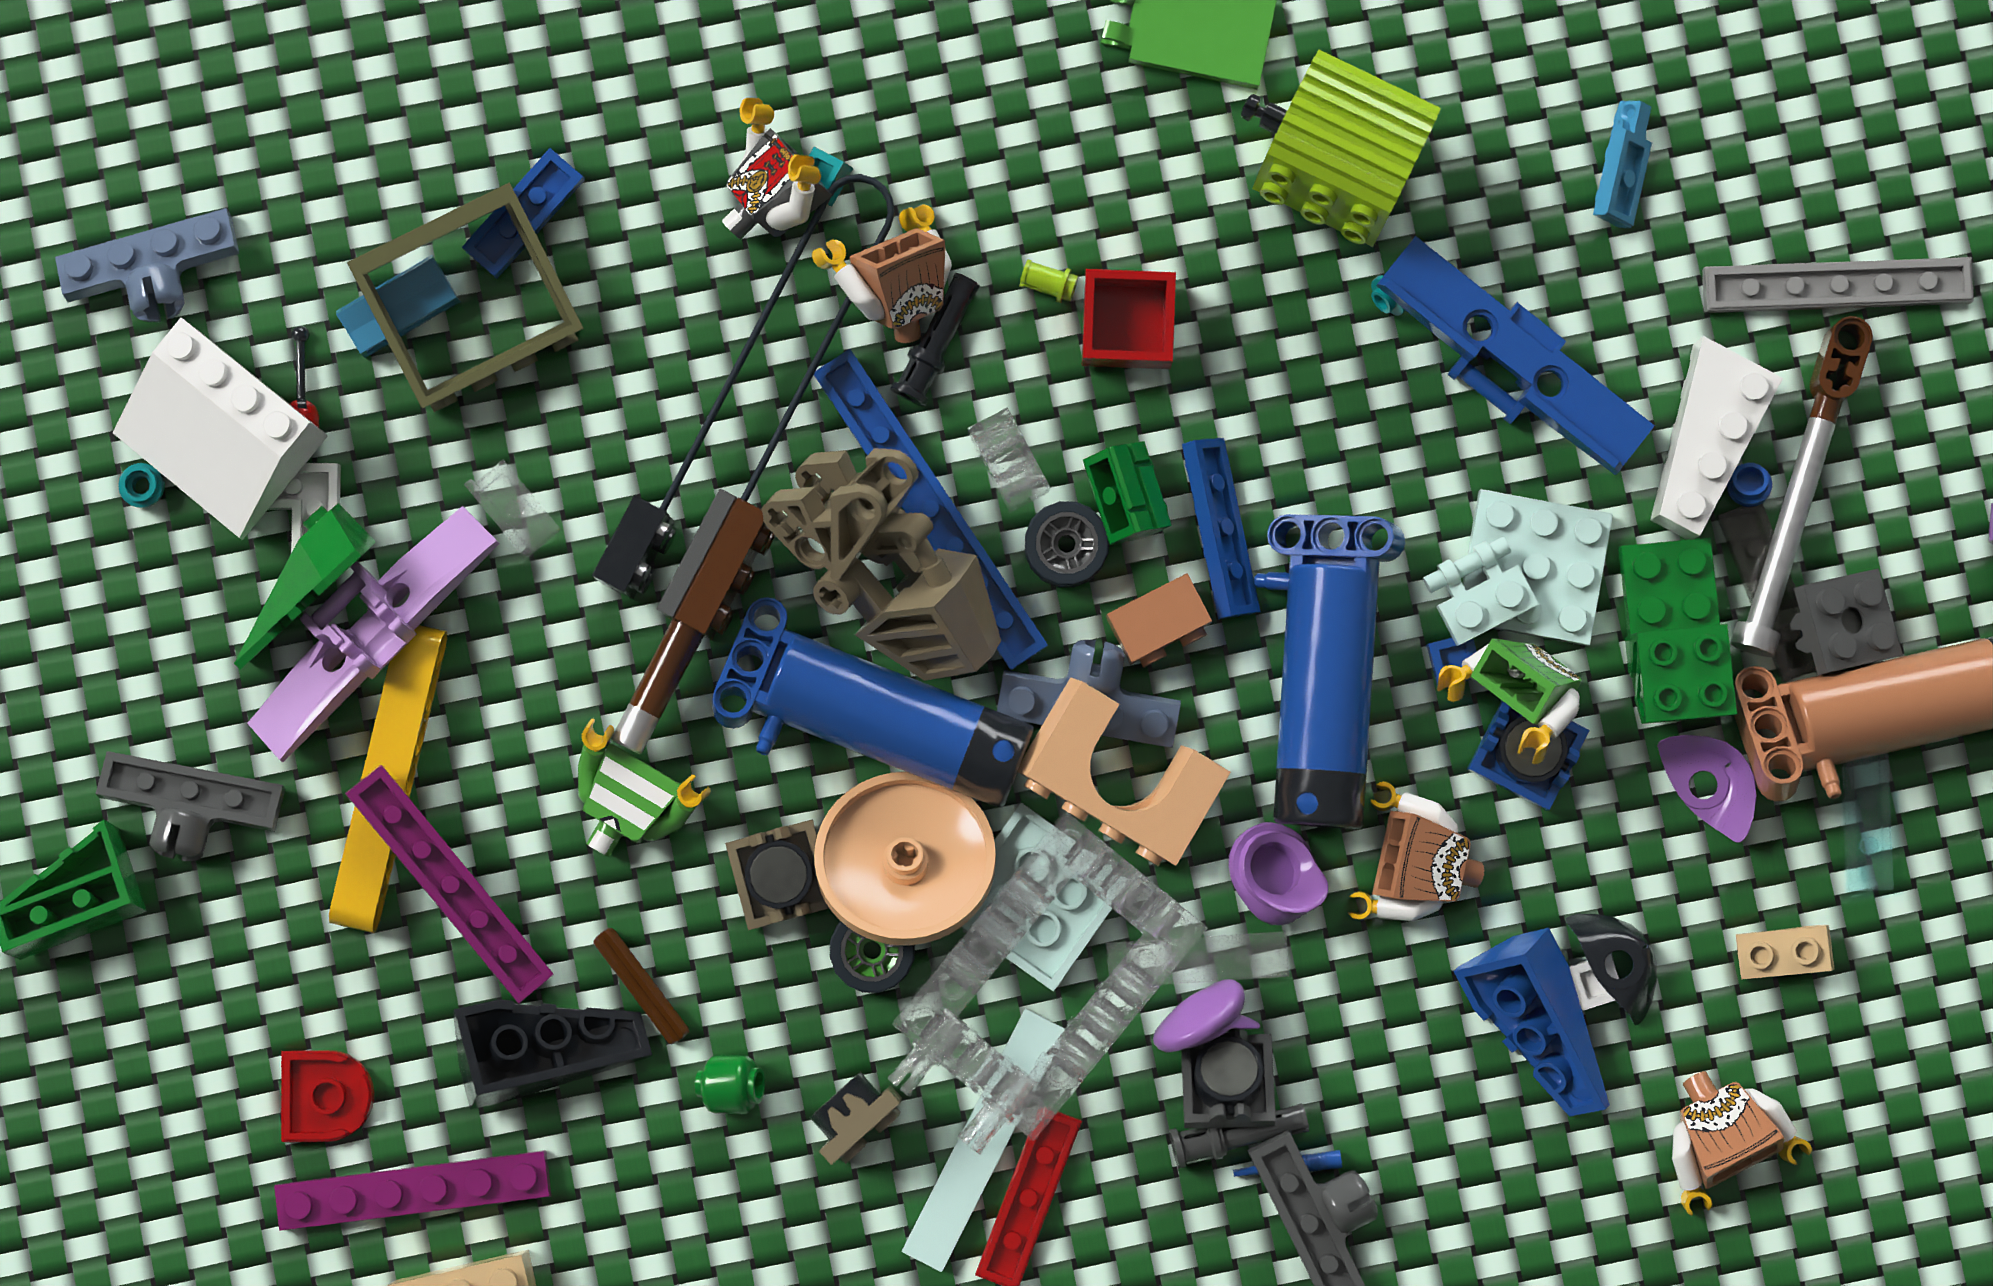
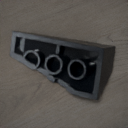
M499 999L454 1009L453 1011L459 1068L470 1110L514 1100L652 1056L641 1012L589 1007L585 1010L556 1007L555 1004L541 1003L540 1006L514 1004V1001Z

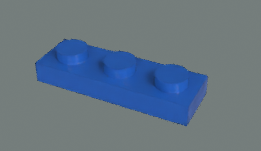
M551 148L546 151L513 189L536 235L585 181L579 172ZM505 206L493 211L462 246V249L496 279L499 278L525 248Z

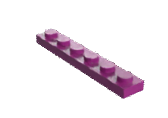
M382 765L375 768L345 793L517 1003L524 1000L554 975Z
M546 1150L274 1185L279 1231L551 1196Z

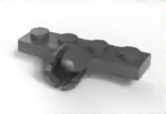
M110 751L106 752L96 790V795L102 799L154 809L156 818L149 842L151 848L156 853L172 859L175 858L176 854L182 855V861H196L203 856L210 827L216 822H226L275 832L285 793V787L281 784Z
M1288 1130L1247 1150L1313 1285L1365 1286L1345 1244V1238L1350 1232L1374 1221L1378 1215L1377 1205L1374 1199H1371L1369 1195L1370 1190L1361 1176L1355 1171H1348L1326 1183H1316Z

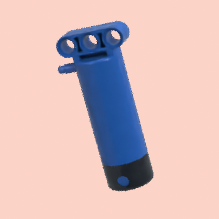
M1280 515L1269 525L1267 537L1272 549L1290 557L1289 573H1258L1254 578V584L1257 588L1288 590L1273 819L1276 823L1286 825L1360 829L1364 824L1380 562L1393 561L1400 556L1404 550L1405 536L1397 525L1375 516ZM1298 526L1301 533L1300 540L1295 546L1288 548L1285 541L1286 534L1291 528ZM1341 527L1344 531L1343 542L1336 549H1331L1328 543L1329 535L1334 529ZM1385 528L1388 533L1387 543L1383 548L1375 551L1372 547V537L1376 531Z
M769 597L760 598L749 607L713 694L714 717L719 724L726 728L735 729L748 723L753 713L767 717L756 746V751L762 755L770 753L783 724L998 808L1003 807L1007 801L1034 730L1033 726L1029 723L787 630L785 607L778 600ZM767 614L774 616L779 624L773 630L764 631L759 629L754 622L761 615ZM745 655H755L760 658L763 664L756 671L749 672L741 669L737 662ZM736 695L741 697L746 705L739 712L732 713L724 710L720 703L725 697Z

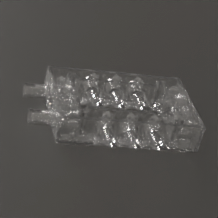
M1064 811L894 1018L892 1025L913 1041L911 1045L914 1048L887 1078L897 1087L908 1073H911L900 1089L906 1095L911 1096L914 1089L934 1065L939 1067L941 1064L983 1099V1108L963 1132H960L958 1135L968 1145L979 1131H982L971 1144V1149L981 1155L983 1149L1004 1123L1008 1125L1010 1123L1014 1124L1034 1141L1208 927L1073 816ZM1073 876L1141 931L1143 935L1139 940L1134 941L1124 951L1125 956L1103 982L1100 981L1095 987L1096 991L1075 1017H1070L1067 1021V1027L1046 1052L1043 1051L1039 1055L1033 1070L1027 1074L1020 1067L1015 1066L1012 1059L1006 1054L1003 1056L978 1035V1032L972 1026L968 1027L958 1015Z

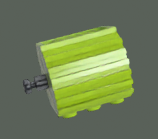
M1318 49L1288 110L1274 103H1270L1264 108L1259 105L1261 97L1255 94L1247 98L1242 108L1241 117L1250 121L1253 116L1260 118L1259 127L1276 134L1252 189L1260 192V195L1272 204H1285L1299 211L1306 220L1314 224H1326L1341 231V234L1353 243H1366L1373 247L1399 198L1441 108Z

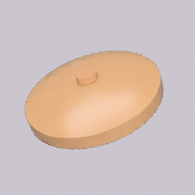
M893 772L861 782L835 802L822 821L815 842L814 862L821 894L830 910L842 923L868 939L890 945L904 946L928 943L943 938L962 927L977 913L987 898L993 883L996 852L991 826L984 812L972 797L908 772Z

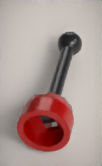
M296 326L291 333L292 339L296 342V400L289 404L319 428L318 410L314 404L305 399V342L309 339V331L304 326Z

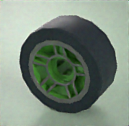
M840 922L836 926L830 940V960L835 973L847 986L860 992L880 993L895 987L908 975L915 960V945L902 946L877 942L881 947V953L877 958L869 959L865 956L864 946L866 943L874 940L854 932L844 923Z

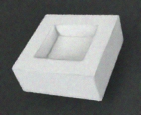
M1609 954L1605 960V969L1611 977L1619 979L1612 956ZM1588 961L1569 966L1582 1011L1615 1001L1598 982Z

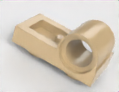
M1813 925L1736 934L1741 980L1835 970L1829 925Z

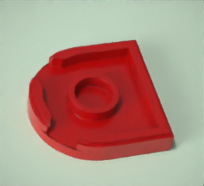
M336 1050L281 1051V1142L336 1141L353 1134L362 1127L373 1107L374 1087L368 1071L361 1062L347 1053Z

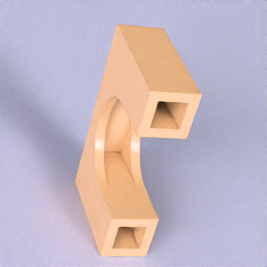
M1070 677L1021 761L1018 773L1028 778L1023 786L1045 799L1049 797L1050 793L1055 794L1065 800L1061 809L1085 822L1088 815L1100 821L1102 825L1098 831L1114 841L1122 844L1126 837L1139 845L1135 853L1149 862L1159 866L1161 861L1165 860L1173 865H1177L1231 772L1196 750L1181 745L1151 794L1132 805L1114 806L1108 804L1098 794L1093 785L1090 763L1098 740L1120 704L1083 681Z

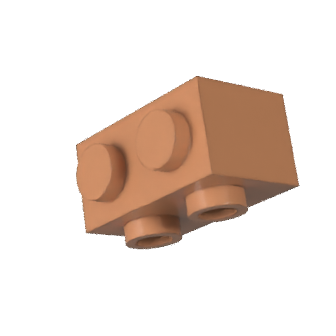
M1188 573L1106 615V619L1129 664L1132 665L1140 660L1143 668L1167 656L1164 648L1180 640L1182 646L1185 647L1205 637L1207 633L1204 627L1212 622Z

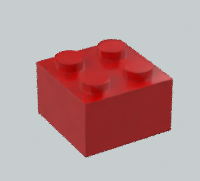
M1086 269L1082 366L1171 369L1174 346L1176 272Z

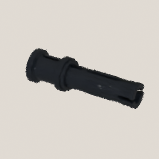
M959 273L954 274L944 296L943 306L939 311L935 312L919 346H914L913 349L910 348L907 354L910 360L899 381L892 383L890 387L892 392L911 403L922 407L926 406L928 402L926 394L936 374L943 372L945 368L943 357L963 320L968 306L980 287L976 281Z

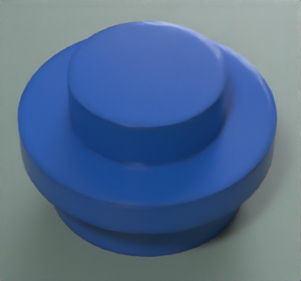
M1744 463L1735 468L1726 488L1734 502L1742 506L1753 507L1762 504L1768 499L1772 490V479L1768 471L1759 464Z

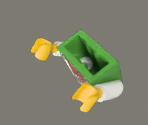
M1492 638L1489 644L1463 660L1461 668L1455 665L1444 666L1440 670L1437 691L1449 687L1447 697L1449 701L1454 702L1463 698L1465 681L1471 678L1532 724H1538L1539 728L1532 727L1525 730L1518 748V754L1528 747L1537 750L1532 761L1533 764H1539L1543 761L1550 738H1557L1575 718L1579 710L1580 695L1577 689L1581 684V678L1534 644Z

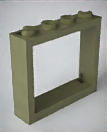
M510 182L347 262L421 408L431 405L434 412L458 401L455 392L469 385L476 392L498 381L495 372L509 365L516 372L538 361L535 352L549 345L556 352L578 341L575 332L583 329ZM505 206L563 323L427 389L368 273Z

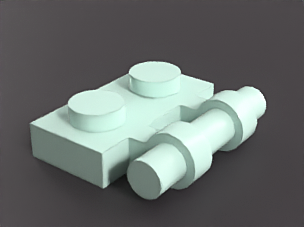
M1504 537L1490 544L1484 541L1473 547L1474 552L1454 562L1448 559L1437 565V571L1423 577L1430 593L1446 586L1451 596V599L1436 607L1456 646L1539 605L1519 565L1504 572L1501 571L1497 560L1511 553L1510 546ZM1482 568L1487 580L1466 591L1461 578Z

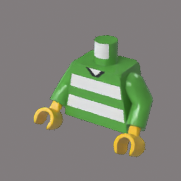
M591 719L581 736L584 745L578 763V797L584 803L583 811L599 820V823L586 844L605 856L610 857L622 835L636 843H641L643 840L655 842L681 829L696 806L710 795L711 789L707 787L700 794H697L691 787V782L696 778L695 775H691L680 784L615 744L609 743L607 748H605L614 733V728L609 725L603 736L598 735L593 730L595 719Z

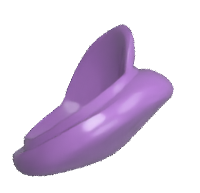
M1263 822L1247 829L1235 840L1229 855L1230 877L1242 901L1259 920L1270 925L1290 924L1307 912L1316 909L1324 902L1328 894V881L1318 867L1309 845L1293 829L1279 823Z
M1225 979L1211 984L1181 1002L1157 1027L1153 1035V1042L1163 1052L1180 1051L1213 1040L1231 1028L1258 1029L1260 1024L1249 1017L1241 1015L1245 1000L1241 984L1232 979Z

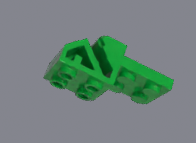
M1711 538L1618 547L1628 635L1625 637L1627 665L1630 677L1636 680L1635 702L1641 723L1648 724L1737 715L1728 624L1720 625Z

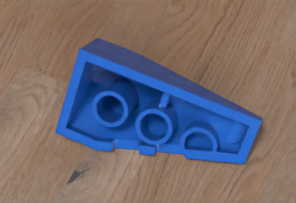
M1549 928L1512 936L1454 970L1473 1010L1483 1021L1490 1018L1506 1036L1502 1042L1512 1053L1518 1050L1534 1068L1533 1077L1569 1117L1607 1109L1610 1105L1571 971Z

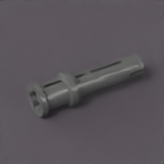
M1303 1104L1275 1111V1126L1193 1128L1181 1132L1176 1128L1170 1129L1169 1137L1178 1169L1185 1168L1186 1163L1211 1156L1215 1160L1222 1159L1229 1150L1265 1142L1287 1130L1291 1135L1309 1132L1308 1120Z

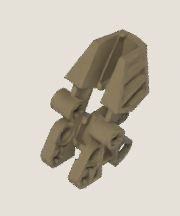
M874 448L865 458L866 468L862 472L856 473L847 450L811 454L795 473V479L800 488L783 489L775 492L762 507L765 525L799 561L812 569L825 567L828 570L813 587V595L819 606L831 614L840 615L845 613L853 604L866 620L855 636L924 681L978 671L993 656L1001 642L977 555L944 549L934 551L927 538L933 530L930 518L922 513H906L901 509L919 477L918 469L912 459L899 450ZM888 462L900 465L906 472L907 479H900L894 476L889 470ZM808 538L818 542L825 553L814 550L809 544ZM861 554L878 564L888 566L894 561L905 574V577L895 587L899 591L896 597L892 598L867 566L858 559Z

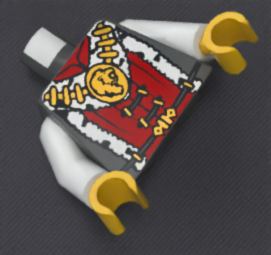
M745 98L740 105V117L744 123L752 124V127L747 129L746 152L743 159L727 180V187L739 201V204L722 222L740 240L757 223L773 237H778L790 228L805 223L810 213L828 200L832 194L820 181L821 173L817 167L813 166L815 163L813 157L799 155L771 128L769 130L765 128V125H769L774 119L772 107L768 104H763L760 98Z

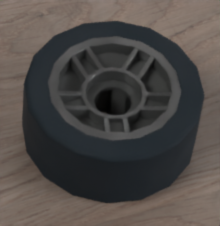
M1059 501L1041 509L1031 519L1025 534V556L1031 570L1042 581L1056 587L1074 588L1089 582L1101 571L1109 552V541L1102 519L1090 507L1074 501ZM1062 536L1075 540L1073 551L1065 553L1059 549L1058 542Z

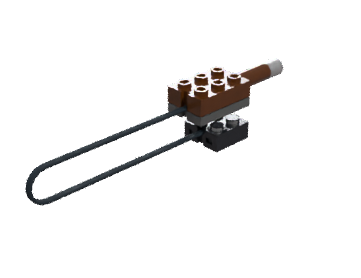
M863 174L846 175L835 181L828 191L833 196L839 188L853 182L867 183L878 189L887 202L888 213L885 224L873 246L884 242L895 215L893 199L886 186L874 177ZM831 197L817 207L660 508L635 495L633 496L592 574L601 584L632 600L637 592L644 594L651 584L656 570L651 568V565L658 552L665 554L676 535V530L672 529L674 520L666 511ZM846 296L741 498H737L721 488L719 489L657 607L660 613L672 621L611 737L612 741L637 754L643 752L703 637L713 640L716 632L721 635L726 632L735 614V611L731 610L730 605L737 593L744 596L756 573L752 570V563L758 553L763 556L766 555L775 538V535L763 522L762 509L747 501L852 303L848 296Z

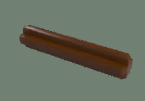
M608 928L596 936L593 940L594 945L666 1041L672 1045L684 1038L689 1032L688 1026L613 928Z

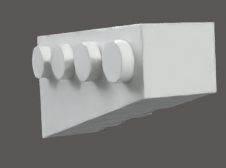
M1705 336L1697 340L1692 347L1689 369L1680 396V406L1676 422L1673 425L1666 463L1663 466L1650 519L1686 540L1695 539L1701 535L1783 379Z

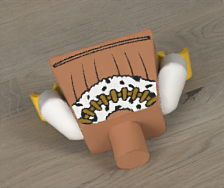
M925 204L914 209L909 207L900 212L899 221L902 228L907 231L906 233L851 255V264L847 265L844 262L846 248L838 240L826 242L827 248L832 253V260L827 257L825 251L820 247L812 252V259L817 267L821 269L832 267L836 272L834 279L863 315L869 320H874L888 328L894 329L895 340L901 343H910L920 339L919 319L941 309L944 299V287L952 267L951 259L945 249V240L940 238L937 230H931L929 226L934 221V211Z
M1388 782L1376 784L1377 788L1389 791L1392 796L1387 803H1379L1376 800L1370 799L1371 805L1378 811H1388L1396 807L1398 812L1390 811L1372 892L1373 895L1380 897L1378 900H1372L1369 894L1362 891L1351 894L1349 897L1364 898L1368 905L1364 913L1348 912L1352 918L1364 919L1370 913H1375L1381 919L1415 921L1439 911L1443 901H1457L1462 885L1475 888L1481 884L1484 877L1483 863L1468 859L1471 845L1469 838L1458 834L1457 823L1439 803L1407 792L1403 795L1396 794L1395 788Z
M1706 1071L1694 1074L1683 1083L1693 1103L1680 1111V1123L1673 1130L1672 1161L1680 1187L1684 1190L1681 1196V1204L1689 1215L1693 1216L1690 1202L1695 1197H1703L1704 1205L1708 1211L1712 1207L1710 1197L1700 1187L1702 1181L1706 1189H1709L1778 1152L1784 1161L1797 1165L1796 1160L1791 1155L1792 1148L1799 1144L1803 1153L1811 1154V1144L1795 1136L1797 1130L1782 1105L1771 1097L1753 1088L1743 1089L1738 1082H1732L1717 1090Z

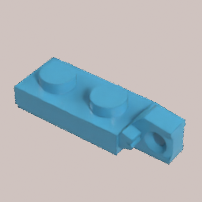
M1620 101L1613 120L1614 124L1609 145L1605 153V163L1599 189L1595 197L1593 215L1619 228H1631V226H1634L1652 142L1646 140V130L1652 107L1642 101Z

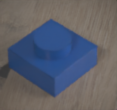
M1453 638L1426 645L1437 687L1439 673L1444 666L1455 665L1461 668L1462 661L1477 652L1473 638L1459 646H1456Z

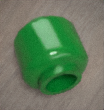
M714 1055L707 1060L704 1069L697 1072L695 1092L698 1097H702L706 1109L712 1113L745 1115L753 1110L755 1104L761 1103L765 1092L764 1072L748 1056Z

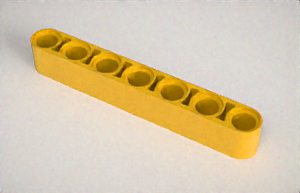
M419 625L414 630L416 635L389 662L361 777L362 780L375 768L382 765L409 799L447 643V631ZM355 806L332 897L329 923L375 933L381 919L396 855Z

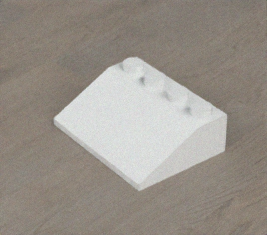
M182 318L178 320L152 352L113 431L115 436L242 540L328 437L315 424Z

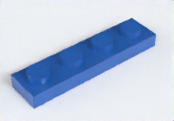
M1214 438L1184 443L1182 448L1185 466L1191 486L1194 509L1200 529L1204 557L1207 563L1218 619L1246 616L1261 612L1224 438Z

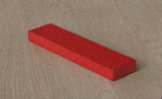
M1041 1104L1039 1105L975 1272L976 1276L1001 1286H1020L1082 1120Z

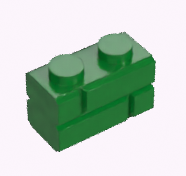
M1145 441L1111 446L1083 459L1110 545L1140 540L1172 526L1167 505L1163 500L1154 472V465L1149 457Z

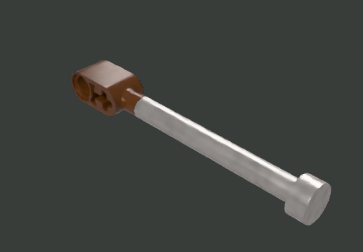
M1848 316L1842 318L1824 335L1810 380V392L1815 401L1747 621H1738L1736 623L1730 642L1733 647L1764 657H1774L1781 634L1773 630L1839 412L1843 401L1853 394L1859 385L1872 343V330L1869 324L1859 317ZM1839 331L1850 332L1855 337L1857 342L1855 350H1848L1841 346L1838 340ZM1839 364H1846L1839 370L1836 383L1842 386L1835 391L1832 389V381L1827 378L1838 369Z

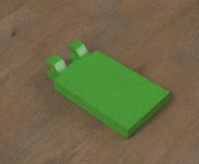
M1109 0L1113 3L1133 6L1129 26L1105 20L1101 44L1131 50L1128 63L1258 90L1277 0Z

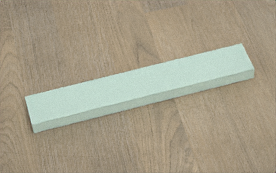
M1026 1008L1024 1009L901 1252L940 1272L943 1271L1065 1028Z

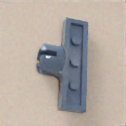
M227 208L56 256L55 260L62 295L68 303L114 289L126 288L130 309L133 310L136 318L145 322H161L158 303H165L169 319L178 315L185 304L180 281L183 271L191 267L239 254L232 217Z
M1096 640L1077 641L1072 647L1068 673L1064 678L1060 679L1004 670L997 711L1023 722L1043 725L1071 677L1083 681L1120 704L1102 736L1173 748L1181 701L1129 692L1122 689L1120 681L1125 656L1123 650L1114 644L1104 642L1101 664H1095L1092 662Z

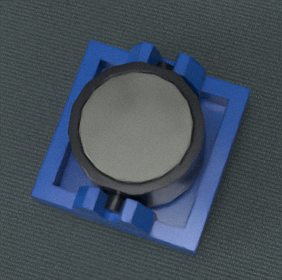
M1501 701L1467 770L1548 811L1560 788L1568 781L1570 777L1569 772L1577 763L1580 749L1590 730L1571 721L1557 738H1550L1543 761L1539 764H1533L1532 761L1537 750L1528 747L1518 754V748L1525 730L1532 727L1539 728L1538 724H1532L1505 702Z

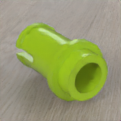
M1028 259L1022 272L1019 287H1026L1057 297L1056 302L1059 303L1063 299L1071 302L1079 276L1071 274V269L1066 268L1065 272Z

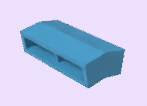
M433 255L428 256L376 287L400 337L460 302ZM364 295L336 311L337 317L364 358L388 345Z

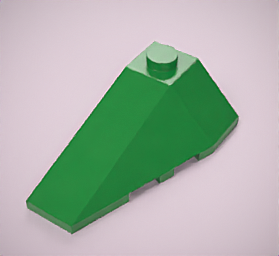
M339 503L329 511L321 506L303 523L308 531L297 541L234 662L240 670L376 543Z

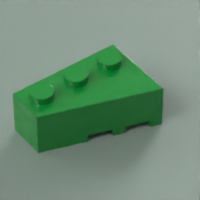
M103 819L92 828L94 831L73 848L69 846L58 855L59 859L39 875L34 874L0 901V946L3 953L22 960L147 911L120 828Z

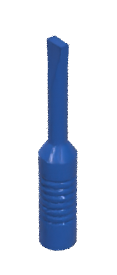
M1340 1150L1302 1155L1309 1172L1342 1168ZM1255 1166L1233 1170L1234 1177L1259 1174Z

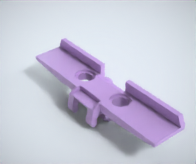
M462 506L402 556L379 580L356 561L350 567L354 573L311 616L305 612L299 618L319 641L297 662L247 724L281 762H284L367 677L373 679L416 635L414 630L500 543ZM361 592L362 594L359 597L368 607V611L346 631L338 627L334 622L329 625ZM410 592L407 601L403 605L395 607ZM346 657L342 667L337 671L331 672Z

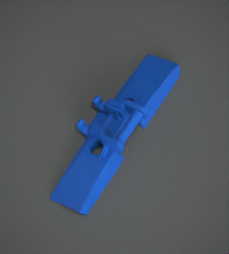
M1415 236L1376 285L1440 340L1461 355L1447 375L1453 380L1459 377L1506 414L1503 420L1511 424L1526 407L1614 475L1618 474L1654 428V424L1561 352L1560 349L1566 340L1518 302L1510 310L1507 309L1418 237ZM1476 316L1483 317L1490 323L1491 334L1486 340L1476 341L1469 336L1467 323L1471 318ZM1477 354L1486 360L1491 357L1517 378L1515 383L1524 392L1516 401L1469 362ZM1551 372L1558 376L1561 382L1559 394L1548 397L1539 391L1537 380L1542 373Z

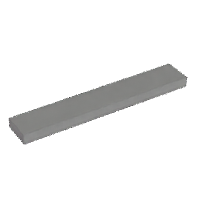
M1971 257L1711 266L1702 269L1704 313L1970 304L1974 301Z

